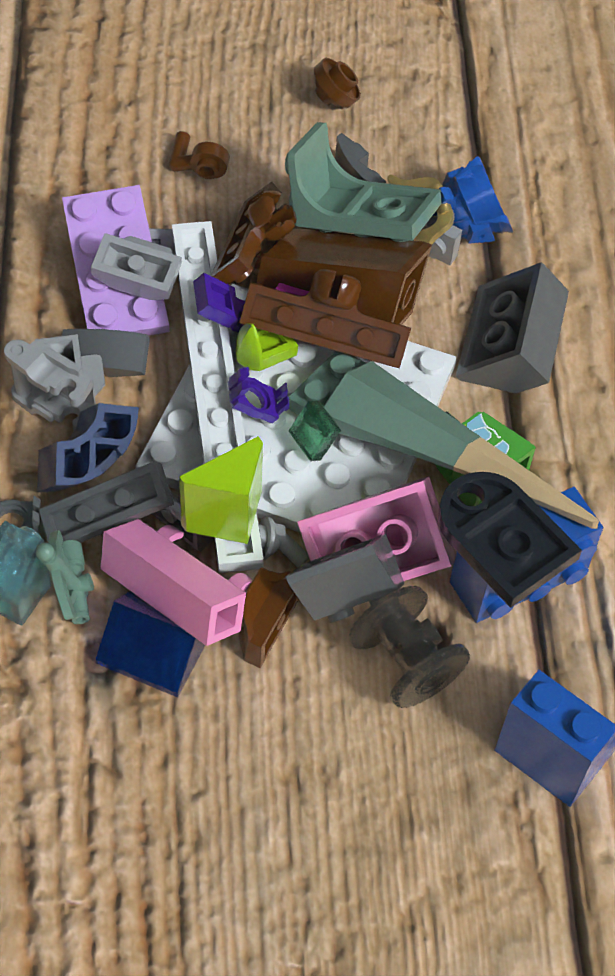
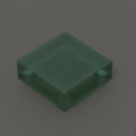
M317 400L307 402L288 432L310 462L322 460L342 430L320 401Z

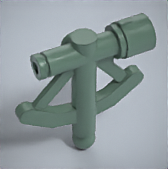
M60 530L51 532L48 543H41L37 546L36 556L52 575L55 592L65 620L72 619L74 624H84L90 620L86 598L89 591L94 590V584L89 573L82 575L85 566L82 544L76 540L63 541Z

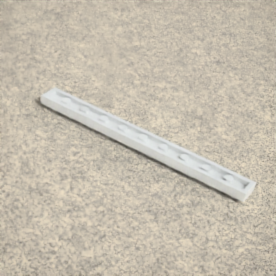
M211 221L172 224L175 255L182 257L178 280L204 464L246 443L241 411L233 409L229 399L228 381L235 371L228 328L197 314L193 281L203 273L211 276L217 263ZM257 513L248 544L214 537L219 573L254 570L263 567L264 559Z

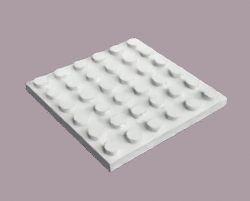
M232 284L231 286L235 287L236 297L245 301L248 288ZM228 328L234 371L237 373V370L244 368L236 360L238 332ZM294 339L298 344L297 356L261 371L249 369L250 375L248 377L255 378L276 390L286 382L289 397L335 350ZM408 341L400 369L377 362L374 363L438 407L454 370L457 357ZM357 357L365 363L371 362L370 360ZM190 364L136 464L137 469L153 461L161 463L169 487L180 490L179 476L204 464ZM248 391L245 393L246 398L253 406L261 408L260 400L253 392ZM289 409L279 415V419L273 424L262 419L252 418L246 413L241 412L245 442L257 436L263 442L262 493L256 512L257 518L270 517L275 523L285 525V528L300 532L297 523L299 520L406 484L417 458L384 446L321 429Z

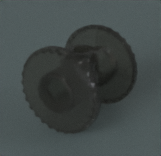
M412 585L397 589L372 604L357 618L358 620L353 624L349 634L350 642L354 648L369 649L382 643L390 656L395 657L396 664L404 674L395 684L390 694L391 701L398 708L415 706L438 694L460 675L470 660L469 651L463 644H454L439 650L437 649L436 645L443 640L435 626L428 618L422 622L416 620L427 604L428 595L421 587Z

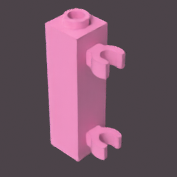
M137 519L104 531L100 568L102 571L206 646L241 631L246 597L245 591L252 583V578L244 573H237L229 580L219 575L173 543L184 536V533L173 525H165L158 531H155Z

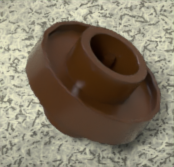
M326 57L314 67L315 92L322 102L327 105L332 103L336 106L340 105L349 108L360 99L361 93L357 85L358 78L347 64L341 61L336 62Z

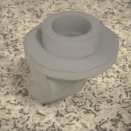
M270 517L261 519L258 526L264 560L273 555L278 549L297 568L309 559L308 553L286 534L285 525L275 523Z

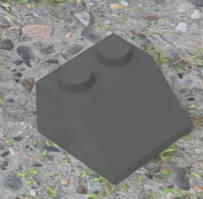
M386 534L304 563L286 576L289 586L314 621L327 616L330 623L355 614L353 607L369 601L371 608H375L397 599L395 592L399 591L405 584Z

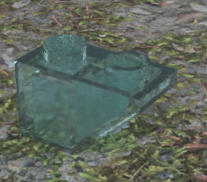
M4 521L0 526V615L23 626L51 587L49 571L36 556V548L39 544L44 543V540L36 531L29 527L21 526L19 528Z

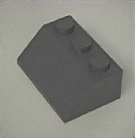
M542 262L478 287L456 377L460 381L512 393H520L549 383L569 290Z

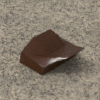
M262 567L246 591L242 618L244 624L239 632V640L244 661L258 668L262 667L299 601L286 578L291 571L277 573Z

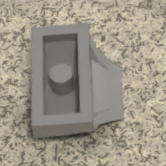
M104 233L91 265V274L109 287L148 300L169 299L182 264V257L173 255L171 248L140 238L129 236L123 239Z

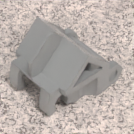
M78 334L35 339L31 344L23 340H12L4 348L5 358L11 364L14 385L11 388L12 398L30 414H39L51 423L54 420L60 423L66 415L70 413L79 415L81 411L96 405L95 396L105 386L102 358L97 354L81 356ZM79 416L73 420V430L77 427Z

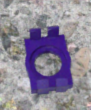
M249 367L240 368L237 370V373L235 372L229 377L228 381L229 399L232 408L246 413L252 418L262 419L273 424L279 419V415L289 409L287 383L285 382L276 390L255 378L248 377L250 375ZM248 391L253 392L260 400L261 408L253 406L246 398L245 393Z

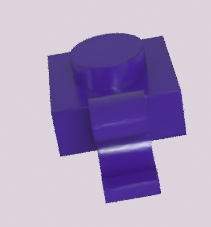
M206 273L201 274L193 281L197 314L239 333L240 328L243 326V324H240V319L245 301L236 297L235 287Z

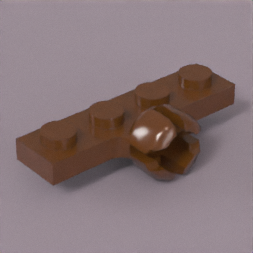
M270 182L244 201L211 273L212 277L226 284L231 282L235 284L241 283L253 271L251 264L262 249L260 246L261 242L264 239L268 241L280 240L293 230L297 221L295 211L292 205L289 206L286 203L280 208H276L282 192L273 182Z
M320 269L314 274L310 290L305 296H298L253 282L250 283L240 324L252 323L261 330L400 369L411 327L369 316L358 311L357 302L362 286L360 281L354 276L343 275L337 297L330 295L337 272L330 269Z

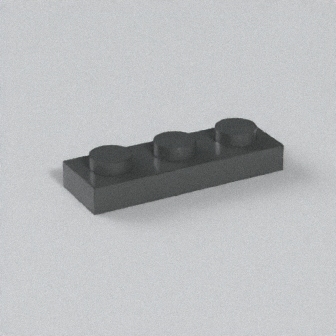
M153 461L39 509L47 540H49L51 532L60 530L63 541L76 540L82 543L104 534L106 530L172 506L174 501L162 464Z

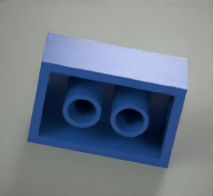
M575 486L561 492L595 516ZM538 505L582 549L579 560L517 604L526 600L530 602L537 601L546 596L552 588L564 582L567 585H571L584 578L589 571V565L597 550V544L604 528L600 521L598 529H591ZM456 552L449 582L474 621L478 623L489 617L498 619L509 613L513 607L510 608L467 561Z

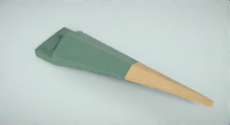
M335 351L289 396V410L321 429L384 446L464 475L473 472H491L502 475L515 482L537 505L591 529H598L599 521L597 517L373 361L365 363L353 355Z

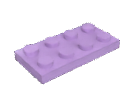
M140 185L62 197L87 329L120 330L147 334L148 336L170 332L164 299L148 300L113 289L91 274V265L104 233L123 239L133 236L152 242Z

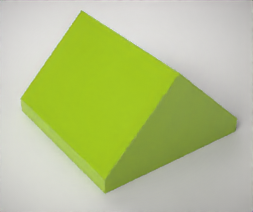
M259 436L179 476L181 525L186 532L248 544L262 493L263 442Z

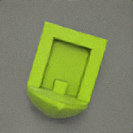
M252 323L244 324L237 335L236 360L242 366L249 367L250 370L261 371L297 356L298 344L293 338L258 329Z

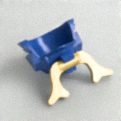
M479 156L475 157L472 161L470 160L465 169L461 167L448 172L442 185L433 177L411 180L400 179L394 175L387 177L389 184L441 190L442 204L432 215L438 216L437 221L432 226L422 229L414 241H424L433 245L452 225L462 229L461 238L467 239L468 244L493 242L495 238L492 232L501 234L503 232L513 233L511 224L500 206Z

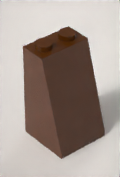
M293 228L285 237L275 241L273 247L267 253L263 252L260 254L254 267V275L258 276L256 284L276 289L278 284L282 283L309 291L313 276L320 269L334 270L337 272L330 295L336 297L339 293L343 275L354 276L360 281L362 286L357 302L358 311L369 316L403 325L413 313L432 244L414 240L395 242L385 237H357L354 234L323 233L319 230Z

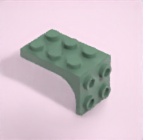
M317 122L286 155L285 170L289 175L291 186L289 205H292L297 218L295 226L314 228L323 233L335 231L353 233L357 237H385L395 242L413 241L442 204L440 189L369 182L348 174L333 157L326 123Z

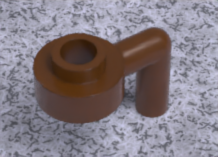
M184 131L176 133L169 159V168L172 171L193 170L205 179H215L225 175L230 155L223 146L214 142H201L195 145L192 155H186L191 137Z

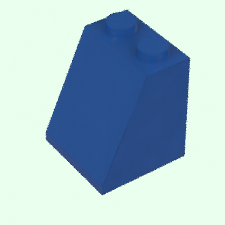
M538 670L510 703L494 751L571 807L614 753L615 724L541 670Z

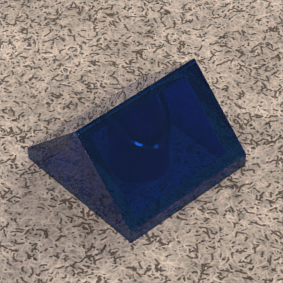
M129 591L113 602L95 660L98 665L178 698L205 645L133 592Z

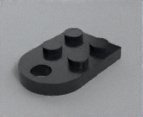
M473 472L455 479L443 493L438 513L442 534L510 608L580 558L582 549L515 482L507 477L491 472ZM463 493H472L477 495L482 503L476 506H468L463 504L458 496Z

